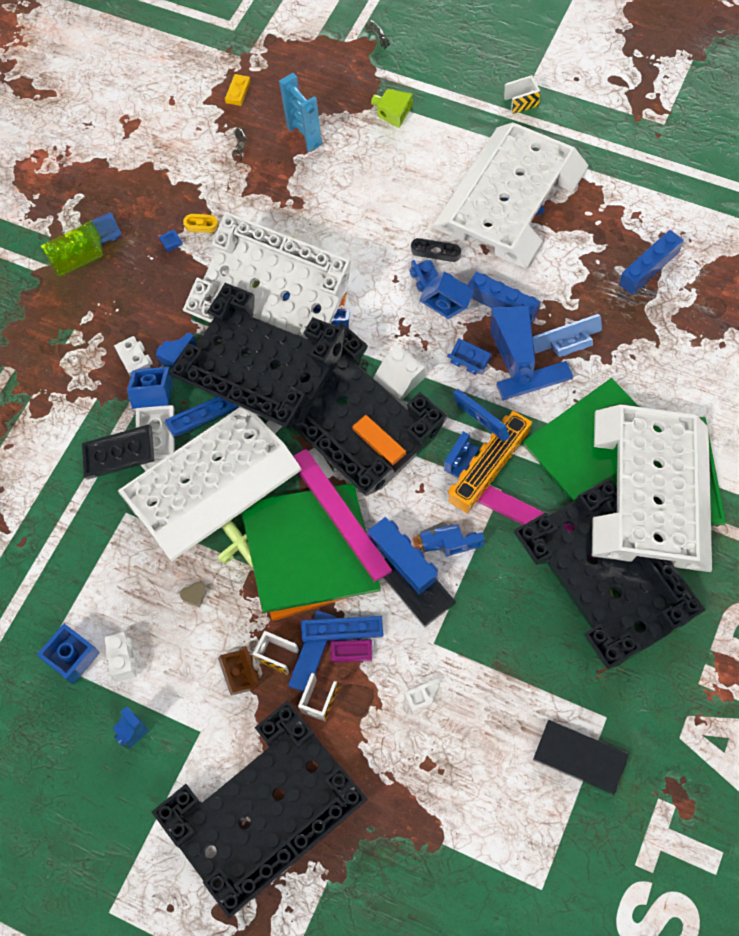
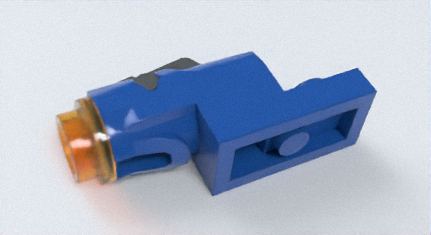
M445 522L425 529L421 533L416 534V537H412L415 549L418 548L422 553L441 550L443 547L446 557L483 547L485 540L482 532L478 534L476 532L469 533L463 538L458 524L447 525Z

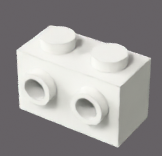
M134 336L114 345L130 377L133 370L151 368L150 365L153 363L149 355L143 354L145 348L141 341H136Z
M125 632L104 637L111 677L116 682L137 677L135 670L137 669V662L132 653L134 649L132 638H129Z

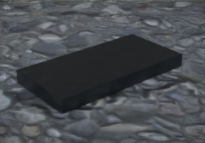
M148 424L82 443L84 478L89 480L155 461L152 426Z
M386 558L384 559L392 571L383 579L424 628L456 604V601L438 580L419 595Z
M548 720L533 761L614 795L629 753Z

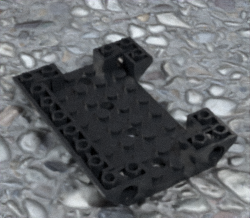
M224 283L207 311V314L213 320L196 347L191 344L186 345L169 375L285 428H289L305 419L341 357L344 329L312 317L303 332L308 339L254 318L255 295L231 284ZM219 339H222L221 344L215 345ZM247 351H251L250 355L244 358V354ZM280 363L278 369L272 370L275 364ZM305 376H310L308 382L302 383Z
M341 323L338 326L344 329L341 357L305 419L292 427L364 496H368L385 487L436 437L448 416L421 392L407 404V410L358 366L368 345L345 324ZM305 376L302 383L308 382L310 376ZM346 398L348 402L346 405L341 406L338 404L339 400ZM365 415L406 451V455L393 466L353 431L352 426Z
M610 478L579 494L575 501L550 515L546 512L513 531L536 565L545 563L549 565L592 629L583 635L607 670L629 660L705 611L703 605L670 560L636 556L633 561H624L592 556L593 517L617 513V487ZM564 524H570L573 527V531H567L564 528ZM587 557L595 558L596 564H590L587 561ZM614 589L618 591L620 597L614 598L611 595L610 590ZM634 624L642 625L644 631L642 633L636 631Z
M288 700L254 727L269 748L210 797L201 802L191 788L185 784L151 811L176 847L183 852L203 880L202 883L229 919L368 801L366 796L341 765L339 766ZM311 761L318 763V769L315 772H308L306 769L307 764ZM277 789H282L285 792L284 798L280 801L273 798V794ZM244 817H248L251 820V825L247 829H241L239 825L240 820ZM209 846H215L216 855L213 858L205 856V850Z

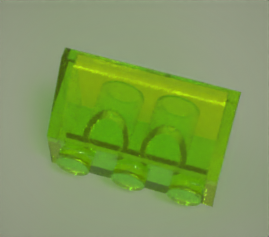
M92 220L41 245L58 277L103 256L100 235Z

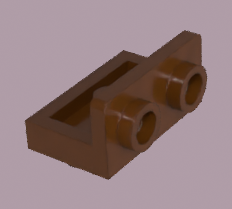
M242 646L239 651L222 654L218 657L231 696L255 689L259 683V674L254 669L252 654L246 646Z

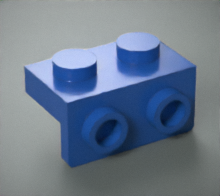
M111 212L79 225L90 248H98L103 245V242L108 240L114 241L122 234Z
M458 338L451 354L448 353L447 355L451 359L450 363L458 367L462 364L467 367L466 371L474 375L477 372L483 374L492 354Z

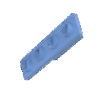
M597 314L533 336L534 353L552 348L561 357L593 346V339L589 335L602 330L601 316Z

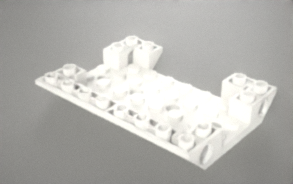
M510 123L497 127L437 218L433 228L461 241H464L467 235L494 246L496 256L527 269L542 244V239L529 224L557 179L558 186L573 192L586 172L588 164L575 147L521 125ZM536 147V148H539L540 150H539V151H533L532 149ZM522 172L524 175L518 176L516 173ZM506 197L509 200L501 201L500 198ZM485 223H491L492 226H491V227H485L483 224H485Z
M225 211L211 245L217 248L204 279L196 278L183 311L211 323L213 319L207 314V311L224 283H228L255 295L254 318L308 339L303 332L312 317L331 324L349 284L351 261ZM229 267V274L223 276V270ZM255 280L260 281V284L257 288L252 287V284ZM289 292L290 298L287 301H283L284 293ZM321 305V311L318 314H314V307Z
M617 405L595 411L594 447L613 450L618 443L617 513L593 517L592 556L624 561H633L636 556L671 560V563L676 568L711 572L708 426L697 415L627 405ZM653 426H659L662 432H656ZM653 461H659L662 464V468L655 467ZM653 497H659L662 500V505L656 504ZM659 534L663 542H657L653 535Z
M239 407L119 489L118 492L172 562L301 471V467L285 444L256 414ZM222 457L219 461H215L216 458ZM190 479L187 483L183 484L184 480ZM157 501L154 506H150L153 502Z

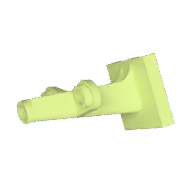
M230 520L221 528L233 544L218 556V560L226 564L233 559V554L239 550L251 568H253L246 534L243 536L233 521Z

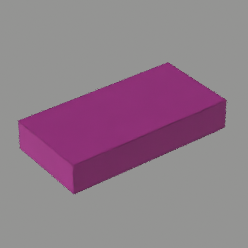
M372 640L331 641V663L372 661Z

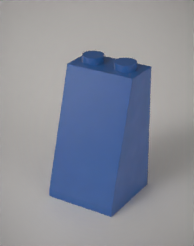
M529 306L491 308L490 333L513 382L527 384L533 380L535 365Z

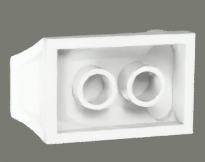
M173 405L136 408V428L148 424L152 426L155 461L141 465L145 472L175 452V438L172 437L164 423L165 419L175 416Z

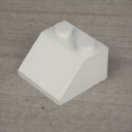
M397 345L384 358L373 379L401 402L425 378V367Z

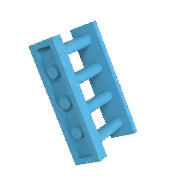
M292 73L279 80L286 126L289 131L298 128L305 136L306 149L310 152L322 145L317 99L314 96L307 100L300 93L297 76Z

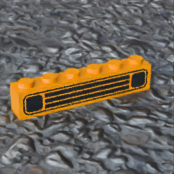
M512 411L509 416L506 415L502 420V423L506 425L510 438L504 442L492 433L491 440L482 445L481 453L478 457L474 456L470 461L468 470L464 469L458 483L452 484L448 490V502L466 514L474 507L531 430L532 421L515 411Z

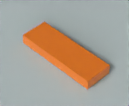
M367 415L352 426L353 431L391 466L406 455V451Z

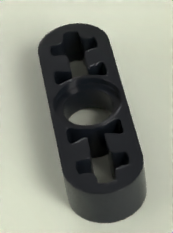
M416 238L411 242V252L418 257L456 262L461 258V248L457 244ZM434 247H438L441 251L438 253H433L431 249Z

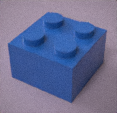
M444 271L426 283L419 301L445 318L450 319L467 309L474 290L469 288L467 284L454 278L450 273Z
M169 367L132 371L127 388L132 409L169 405L173 389Z
M64 623L39 651L37 656L74 685L100 652L95 646Z

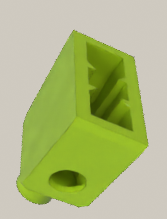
M387 89L382 97L374 95L371 104L377 106V116L400 128L413 106V94Z

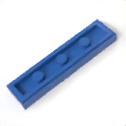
M567 361L535 370L533 372V380L527 384L513 382L512 378L497 382L496 386L504 401L572 380L573 374Z
M457 389L453 392L456 403L461 409L505 442L510 438L505 424L461 390Z
M216 397L165 419L164 423L172 437L175 438L238 409L239 406Z
M317 610L313 620L336 619V616ZM328 641L304 642L288 685L290 688L302 692L305 691L311 673L316 674Z
M382 616L301 621L302 642L379 638L384 636Z

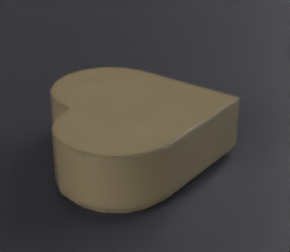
M196 582L191 587L183 588L180 592V597L183 602L200 608L206 595V588L201 582Z

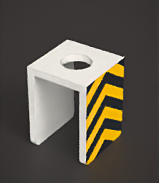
M532 75L505 84L504 99L512 98V114L539 106L540 89Z
M264 631L253 653L256 662L288 675L289 671L286 665L267 658L263 654L269 642L296 654L299 653L298 646L295 643Z
M311 673L298 708L301 713L326 722L339 689L338 683L336 681L333 682L322 712L307 707L317 679L315 674Z

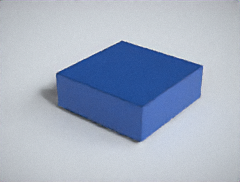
M174 229L159 237L167 252L183 245Z

